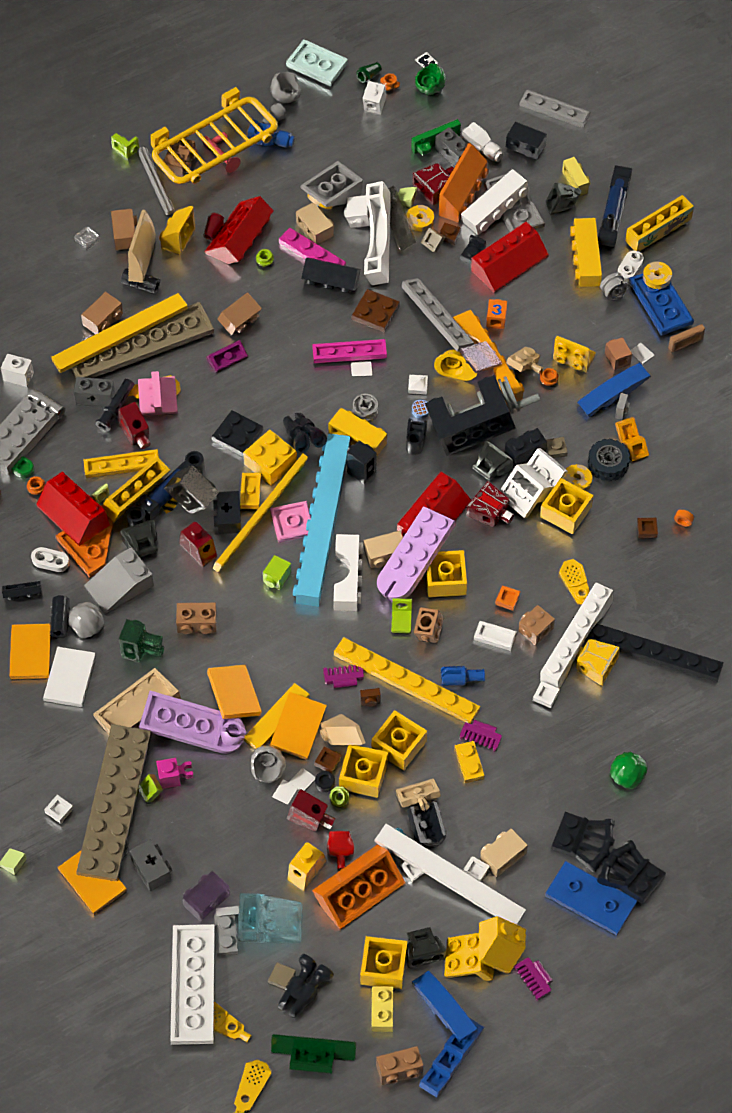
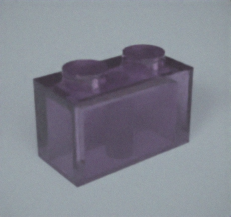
M211 871L208 875H203L194 888H189L184 893L182 898L183 905L201 922L230 896V888L219 876Z

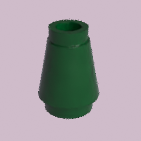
M378 62L362 66L356 72L357 78L361 83H368V81H371L382 71V67Z

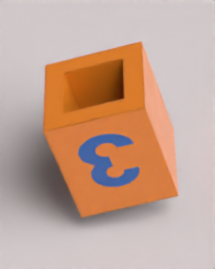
M489 299L487 328H505L507 301Z

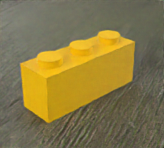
M340 408L328 423L329 434L350 436V446L352 444L355 445L360 440L372 447L376 452V457L387 445V433L383 429L371 425L365 419H360L349 410L346 411Z

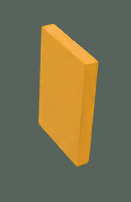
M50 624L12 625L10 679L49 678Z
M246 665L208 668L207 674L223 719L261 715L262 711Z
M289 692L270 746L307 760L327 705Z
M79 851L61 864L58 870L93 915H95L124 894L127 888L119 878L117 881L77 875L76 871L81 851Z

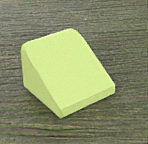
M417 187L400 188L395 204L411 208L417 196Z
M108 484L100 486L89 496L100 504L110 496Z
M9 849L0 861V867L16 875L27 860L26 855L20 851Z

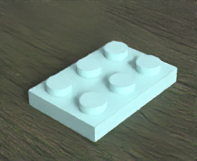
M303 40L286 61L287 67L329 86L333 84L348 64L347 58L307 40Z

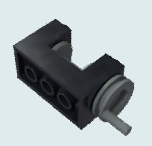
M495 375L477 382L481 393L480 391L477 392L480 403L454 413L451 404L448 403L446 406L442 396L431 399L425 405L446 456H449L516 429L511 414L514 413L513 409L516 408L518 412L520 408L540 401L538 393L517 402L507 377H504L505 381L501 382V379H498L497 382Z

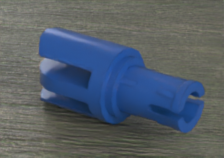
M444 666L441 668L442 685L465 686L467 682H484L485 671L484 669L471 670L465 668V666Z

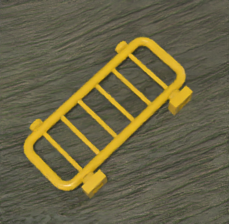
M235 87L222 94V107L224 109L169 139V130L166 127L152 133L151 146L154 148L152 158L174 183L184 184L191 181L193 184H196L201 180V174L261 140L264 143L270 142L272 134L278 128V122L256 98L245 97L240 99V91ZM245 104L254 105L271 124V127L262 131L241 107ZM239 109L260 133L248 139L227 115ZM225 117L245 139V142L234 147L213 122ZM210 125L229 145L231 150L220 155L199 130ZM196 133L217 158L206 163L185 138ZM182 141L203 166L191 171L171 149V146ZM168 149L189 174L183 177L176 176L159 157V153Z

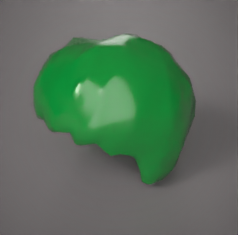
M430 63L429 66L422 68L415 76L416 88L426 95L439 93L445 87L446 75L444 70L435 63Z
M624 752L616 756L612 762L610 769L611 778L618 785L626 789H635L645 778L648 766L639 754Z

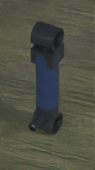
M614 166L608 199L598 234V245L615 247L632 168Z
M198 451L189 452L185 456V461L152 492L140 497L136 501V505L127 510L128 526L131 527L147 522V520H154L160 514L159 510L193 478L203 486H206L208 479L202 476L205 470L203 455Z

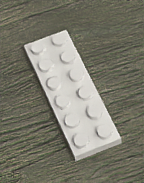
M214 924L173 925L171 1045L214 1044Z

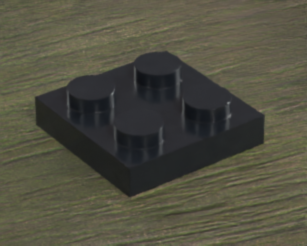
M231 410L211 436L212 441L244 456L243 452L255 442L263 431V426Z

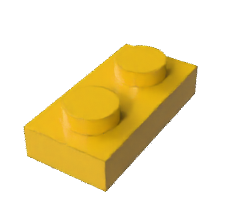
M242 473L240 509L259 508L261 473Z
M474 741L455 745L454 749L465 784L483 780L485 775Z

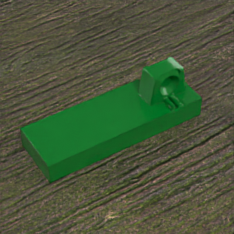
M457 119L412 137L411 149L414 154L419 152L423 156L430 153L431 147L436 145V136L448 127L458 136L461 135L460 121Z

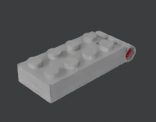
M36 389L32 390L29 395H26L0 424V470L10 475L12 472L11 468L22 456L26 457L52 426L62 418L65 413V407Z

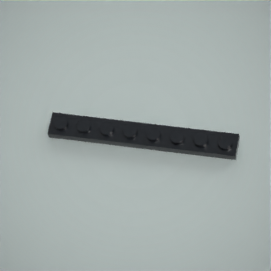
M597 623L585 639V642L592 639L620 647L619 652L715 682H718L724 663Z

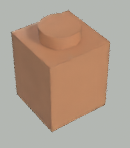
M623 337L606 343L605 355L614 370L631 364L632 353Z

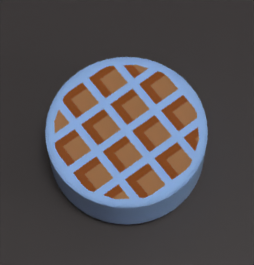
M417 400L412 404L413 416L422 419L429 415L425 405L427 401Z

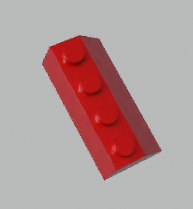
M261 196L239 202L204 251L205 254L227 264L240 262L244 258L243 254L253 245L252 241L262 232V227L270 221V216L274 210Z
M526 221L472 257L471 271L495 293L549 257V254L539 233Z
M63 471L47 481L36 505L77 545L81 546L110 526L106 511Z
M440 472L397 523V531H401L402 537H404L423 506L456 521L467 508L471 499L455 479Z

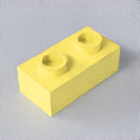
M575 157L563 160L562 172L570 186L580 188L582 191L580 196L588 194L591 183L589 177L585 176L581 163H578Z
M372 986V1032H393V987Z

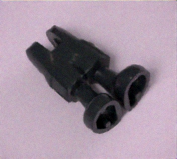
M295 413L294 421L290 416H286L283 419L286 432L294 439L293 447L296 452L300 454L306 453L310 447V441L317 448H321L326 444L327 436L324 431L315 427L314 423L310 419L305 418L302 413Z
M302 954L299 957L301 972L299 976H293L290 979L277 1006L284 1011L292 999L295 998L297 1001L290 1011V1016L294 1018L318 994L316 988L321 983L330 981L334 976L332 970L325 965L320 964L317 968L315 960L306 954ZM315 971V975L313 979L310 981V983H305L306 980L310 977V975L313 974V972Z

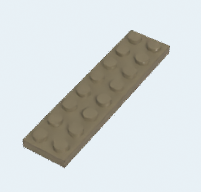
M197 302L189 305L187 310L71 369L76 378H95L213 334L214 328L201 303Z
M111 724L76 871L77 875L117 881L151 731Z

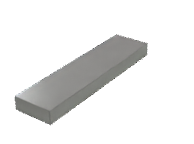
M526 90L520 100V106L581 128H584L590 117L589 111L530 90Z

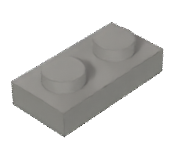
M235 914L214 915L217 956L237 955Z

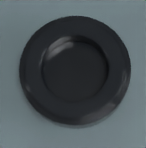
M328 771L318 773L315 777L316 788L321 792L331 791L335 786L334 775Z

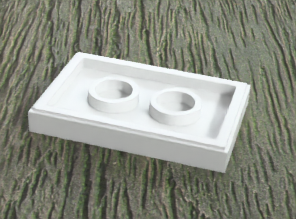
M57 647L43 697L44 701L82 707L96 653Z

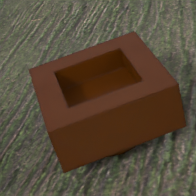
M444 222L439 232L445 236L443 242L455 245L460 235L461 227Z
M657 517L637 518L638 538L658 537Z
M380 688L360 690L361 706L373 707L381 704Z
M323 747L314 762V766L333 773L342 756L329 748Z

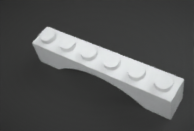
M383 181L366 184V201L370 219V246L367 257L364 259V275L372 286L389 282L391 193Z
M598 583L594 584L541 670L540 682H545L560 689L586 637L596 623L604 617L612 604V589Z

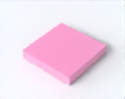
M307 501L270 508L278 543L303 538L304 535L308 536L306 524L308 519L311 520V515L309 514Z

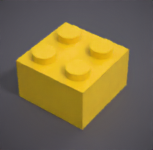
M270 429L243 452L244 465L254 473H261V478L270 486L288 472L297 461L296 450Z
M560 478L542 503L540 517L574 534L592 508L594 495Z
M464 550L440 551L437 553L426 570L428 597L466 595L467 578Z
M394 710L371 739V749L388 752V761L405 770L427 742V730Z
M348 745L339 777V787H344L349 792L378 798L388 765V752L358 745Z
M366 936L360 984L402 989L407 941Z

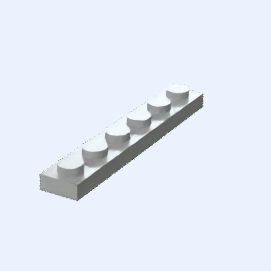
M418 278L403 281L402 288L457 352L473 348L474 342Z

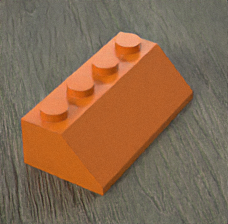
M468 143L439 196V216L457 223L460 221L461 214L467 209V206L472 204L475 192L481 188V181L483 178L486 179L489 173L487 160L471 143Z
M377 844L312 891L322 909L335 925L341 929L405 884V881L389 851Z

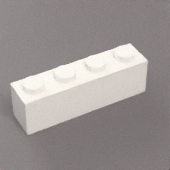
M512 169L461 214L463 223L477 235L486 231L489 225L498 220L505 211L511 209L520 198L526 196L529 191L527 180Z

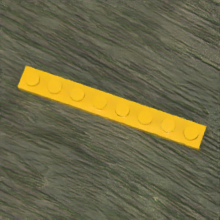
M344 637L334 650V656L351 665H356L357 668L358 666L363 668V671L465 723L471 724L480 711L479 705Z

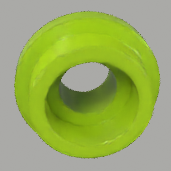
M262 249L256 255V261L261 266H269L274 261V255L270 250Z
M335 787L332 789L330 801L334 806L342 807L349 801L350 796L346 788ZM339 793L343 795L342 800L338 799Z

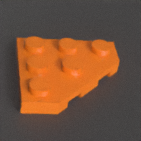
M109 517L110 526L81 546L77 545L63 531L56 535V540L89 578L106 566L114 523Z

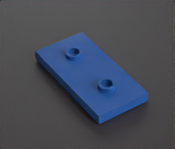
M643 273L629 278L631 287L661 336L694 324L693 317L671 282L665 288L654 289L645 284Z
M567 861L564 862L545 893V896L616 936L637 904V900L616 888L599 884L596 877Z

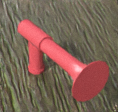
M222 132V134L226 138H228L227 134L225 132ZM220 135L212 139L204 136L220 155L225 153L217 145V143L223 141ZM234 157L224 161L226 163V171L232 173L237 170L241 162L240 158Z

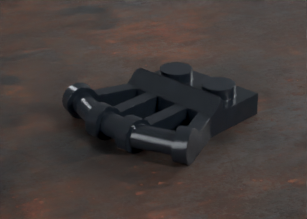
M565 812L551 850L574 857L589 870L596 872L599 864L609 857L610 847L614 845L613 827H615V820H589L586 817L582 818ZM605 828V835H601L587 829ZM586 837L603 845L599 848L583 842V839ZM579 849L597 856L593 860H589Z
M628 840L625 842V845L617 849L614 848L610 852L609 858L603 860L601 874L598 875L597 882L601 885L622 890L641 904H644L664 879L666 872L650 863L649 859H644L636 849L635 843L632 840ZM629 852L638 865L623 855ZM618 862L632 871V874H628L614 863ZM609 872L616 875L623 881L610 878Z

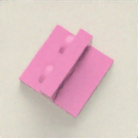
M159 371L151 372L152 378L138 379L140 411L143 416L178 414L175 376L160 377Z

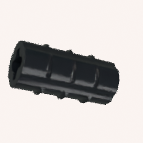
M125 268L122 273L121 283L156 294L159 290L160 279L145 275L143 283L129 281V269Z
M63 595L53 597L51 606L50 635L57 638L65 637L69 627L70 599Z

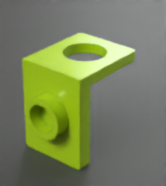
M392 599V633H411L412 599ZM399 603H404V604H407V605H406V606H398L397 604H399Z

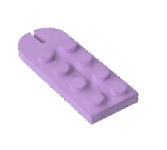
M423 506L378 576L377 587L388 601L392 602L393 598L405 599L412 594L456 526L454 520Z
M149 691L139 729L149 730L153 734L222 754H230L238 750L246 734L244 724L239 718L223 719L219 710L154 691Z

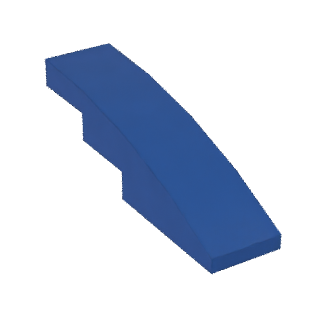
M638 363L607 380L577 403L590 418L603 406L607 408L619 399L621 393L629 395L648 380L651 375L641 363Z
M429 970L412 981L413 986L434 1015H437L445 1027L451 1030L459 1043L477 1032V1027Z
M471 1018L470 1020L477 1027V1032L461 1043L452 1034L445 1043L444 1049L433 1061L431 1068L420 1081L419 1087L435 1097L440 1094L484 1030L482 1025Z

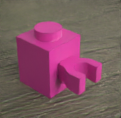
M176 758L156 761L162 789L181 786V777L186 779L194 778L193 771H185L187 768H192L191 761L184 762L177 766Z

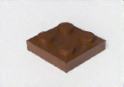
M367 289L351 315L352 320L385 332L400 306V301Z

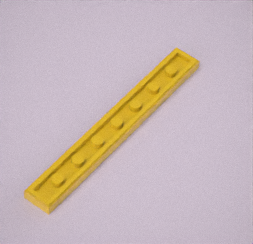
M177 293L52 356V362L59 372L62 373L187 310L188 305L180 294Z
M302 453L213 566L215 571L220 572L308 460L305 454Z

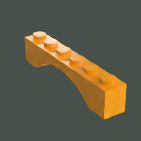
M471 310L452 317L474 342L473 348L477 349L490 362L497 382L498 379H501V382L505 381L504 377L506 376L516 401L523 400L524 387L522 383H518L514 371L507 366L505 357L499 354L496 343L490 340L488 331L481 326L479 317L474 315Z

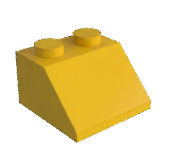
M193 206L175 211L172 218L168 219L167 227L164 231H161L159 236L161 249L179 255L182 254L196 229Z
M499 916L479 922V962L506 974L510 973L526 948V929Z

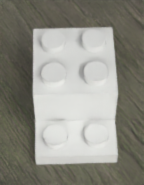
M538 448L528 464L516 465L500 491L509 498V505L522 517L527 518L536 504L545 501L560 478L563 479L568 471L544 450Z

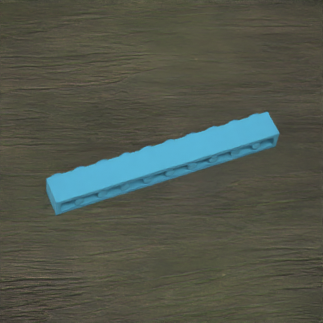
M328 433L327 442L322 447L324 456H320L319 460L321 471H317L316 475L318 486L313 489V499L315 501L310 504L309 514L312 516L311 520L308 519L306 524L308 536L304 535L303 539L305 551L300 554L299 562L302 563V566L297 569L296 579L298 580V585H294L293 588L296 604L316 607L320 605L347 467V450L350 447V436Z

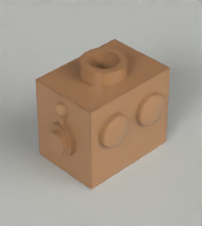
M537 605L533 610L527 611L522 616L518 631L534 645H537L554 629L555 618Z
M420 607L414 629V634L420 641L438 643L444 620L439 610Z

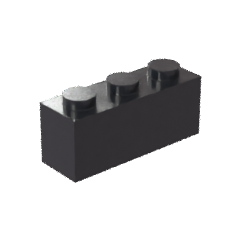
M306 257L301 279L306 280L307 284L316 285L318 282L322 283L324 288L333 289L335 286L341 288L340 291L351 293V290H357L361 269Z

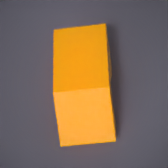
M630 417L616 422L619 440L628 448L630 460L635 461L649 456L645 438L639 436L635 418Z

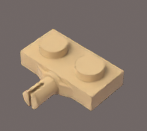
M524 347L509 356L506 364L520 372L532 369L541 374L543 371V367L536 364L541 355L529 347Z
M434 779L396 789V796L402 808L419 803L421 810L425 811V808L426 810L429 809L428 800L441 797L440 790Z

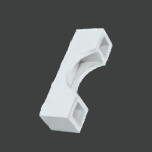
M336 534V561L344 564L348 568L349 574L343 581L334 584V611H357V604H361V592H358V587H362V575H358V570H362V559H359V554H363V542H359V535Z

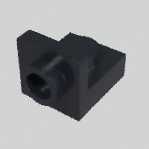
M470 235L469 243L460 255V260L471 265L472 257L486 248V241L481 237Z

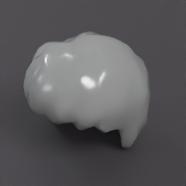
M284 72L277 73L273 77L270 91L272 96L282 104L292 103L299 99L301 87L295 73Z
M84 602L72 608L69 614V624L80 638L92 637L101 630L104 625V618L97 606L90 602Z
M270 745L256 748L251 755V771L255 779L260 782L273 783L282 776L286 767V761L280 750Z

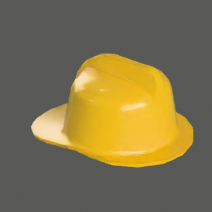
M455 349L446 351L438 356L434 362L435 370L442 376L469 381L474 379L478 373L475 363Z

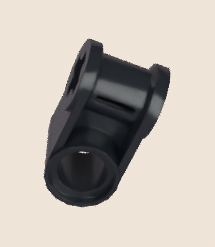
M408 419L406 450L408 453L417 455L422 452L427 432V420L420 422Z

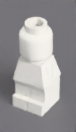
M475 122L462 131V139L467 144L471 143L490 160L499 162L503 158L502 148L491 142L487 132Z

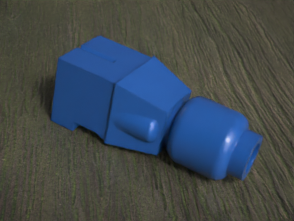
M252 119L262 131L271 127L269 124L259 123L258 120ZM250 124L248 129V139L260 133L252 124ZM276 130L272 134L270 142L264 143L261 140L256 144L270 146L275 143L277 146L288 148L293 146L295 136L286 131L279 130L277 132Z

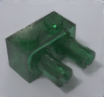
M126 619L118 638L121 657L140 662L145 653L162 657L164 653V646L162 645L163 636L148 633L145 624L141 621Z

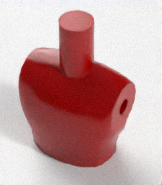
M350 831L329 832L327 854L337 857V869L345 867V856L354 854V843Z

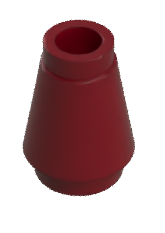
M215 212L208 216L203 234L206 239L213 240L224 225V217Z

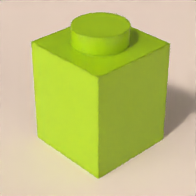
M274 555L263 571V582L271 588L275 587L280 590L291 574V563Z

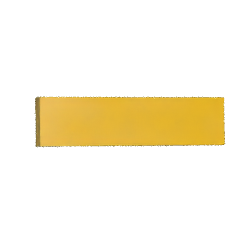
M158 449L83 459L86 478L140 471L156 457L159 458Z
M294 683L245 735L244 741L254 749L265 746L274 735L289 692L309 699L310 694Z

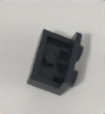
M432 801L429 809L426 810L425 808V811L421 810V807H409L407 813L415 842L422 846H438L446 838V828L443 825L441 810L438 807L437 801Z

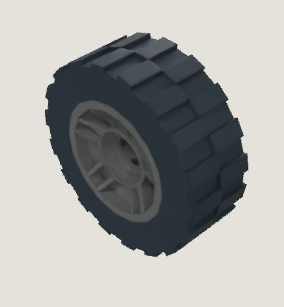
M609 438L597 441L589 450L588 468L596 478H600L603 481L618 480L628 471L630 461L629 450L618 440Z

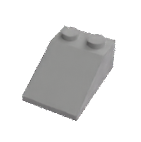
M337 161L302 184L301 189L325 207L347 204V197L361 196L363 179Z
M131 547L115 556L84 587L103 613L107 614L153 587L154 583L152 573Z

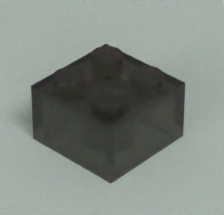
M194 466L176 472L164 487L189 514L207 508L219 493L215 485L202 475V472Z

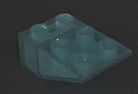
M240 893L239 941L301 943L303 903L265 894Z

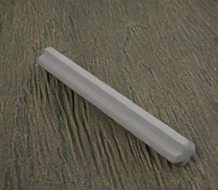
M145 146L140 147L138 154L162 208L167 216L173 215L174 207L148 149Z

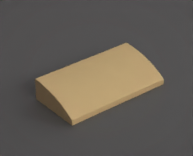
M146 210L141 211L128 251L129 281L141 283L144 281L156 243L155 228Z
M154 668L93 715L108 734L110 733L111 724L139 729L149 691L181 699L179 690Z

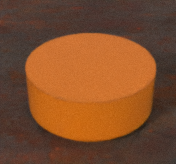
M678 510L674 520L679 525L688 527L692 525L694 515L686 510Z

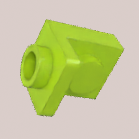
M117 133L111 136L112 148L128 159L131 155L137 153L139 139L136 136L129 142L125 137H121Z

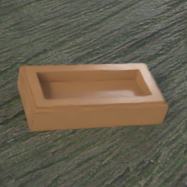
M700 324L670 337L668 347L670 351L675 352L703 340L704 326Z

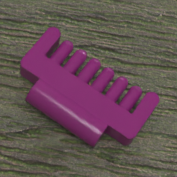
M351 665L348 666V671L346 666L343 667V670L342 667H339L338 670L336 667L333 670L329 668V674L327 667L323 668L325 684H333L334 688L357 686V681L364 679L363 668L358 666L357 671L356 665H353V671Z
M474 720L473 724L464 723L460 739L462 740L465 737V740L469 739L470 742L474 740L475 744L479 741V745L483 744L484 747L488 745L489 749L493 746V751H497L502 735L496 733L497 727Z
M527 957L515 965V970L518 971V974H522L521 978H525L523 981L525 983L528 982L526 984L527 987L531 986L529 990L533 991L532 994L535 995L537 1001L551 993L549 984L553 980L539 960L533 963Z

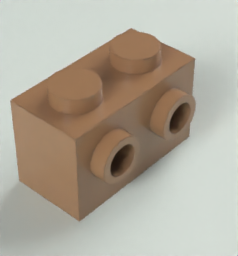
M185 139L189 143V145L197 152V149L195 147V141ZM182 141L171 146V149L190 169L192 160L196 158L195 155ZM168 150L163 161L176 176H185L187 171Z
M132 209L111 211L116 250L129 249L135 233L134 226L138 224L137 215L133 216Z
M104 292L81 314L83 326L95 334L109 328L110 325L121 318L123 314L122 303L107 292Z
M247 292L222 311L217 320L233 335L235 332H242L247 327L246 324L248 322H255L260 317L258 314L262 308Z
M216 602L177 603V633L209 634L216 632Z
M418 1046L376 1057V1066L382 1085L394 1084L400 1080L413 1079L423 1075V1063Z

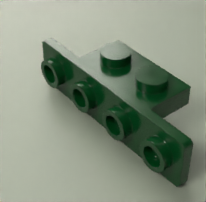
M273 1034L271 1037V1052L290 1054L291 1070L332 1073L334 1059L355 1060L356 1042Z

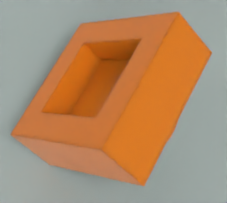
M502 585L495 605L514 611L520 591Z

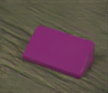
M238 340L206 356V358L217 372L247 357L248 354L241 340Z

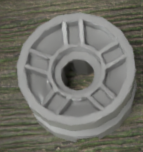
M618 272L610 274L600 284V288L608 300H616L622 297L629 289L628 283L624 280L622 274Z
M364 393L355 397L352 404L353 414L360 419L367 420L369 423L374 421L378 416V401L375 396Z

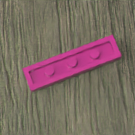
M291 228L279 238L281 245L304 259L310 257L346 266L344 260Z
M385 339L312 344L314 363L387 358Z

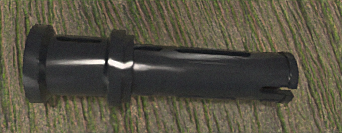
M125 378L111 403L104 407L103 414L95 422L100 429L110 431L112 422L119 416L118 411L135 386L133 381Z

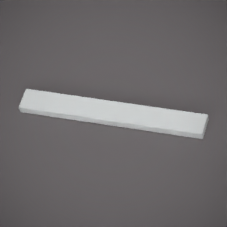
M388 824L384 825L374 841L495 917L499 916L517 925L526 909Z

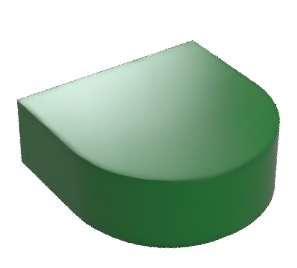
M22 456L11 470L12 473L21 478H28L34 473V464L31 460Z

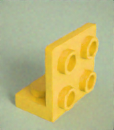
M556 336L553 359L576 370L587 372L595 358L596 352Z
M479 933L447 939L445 977L451 978L476 974L485 981L493 980L494 968L479 962Z

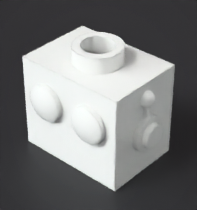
M368 81L363 96L364 111L381 114L387 97L384 84Z
M366 195L347 197V208H344V215L350 228L370 226Z
M7 354L1 366L3 381L28 387L34 373L32 360Z

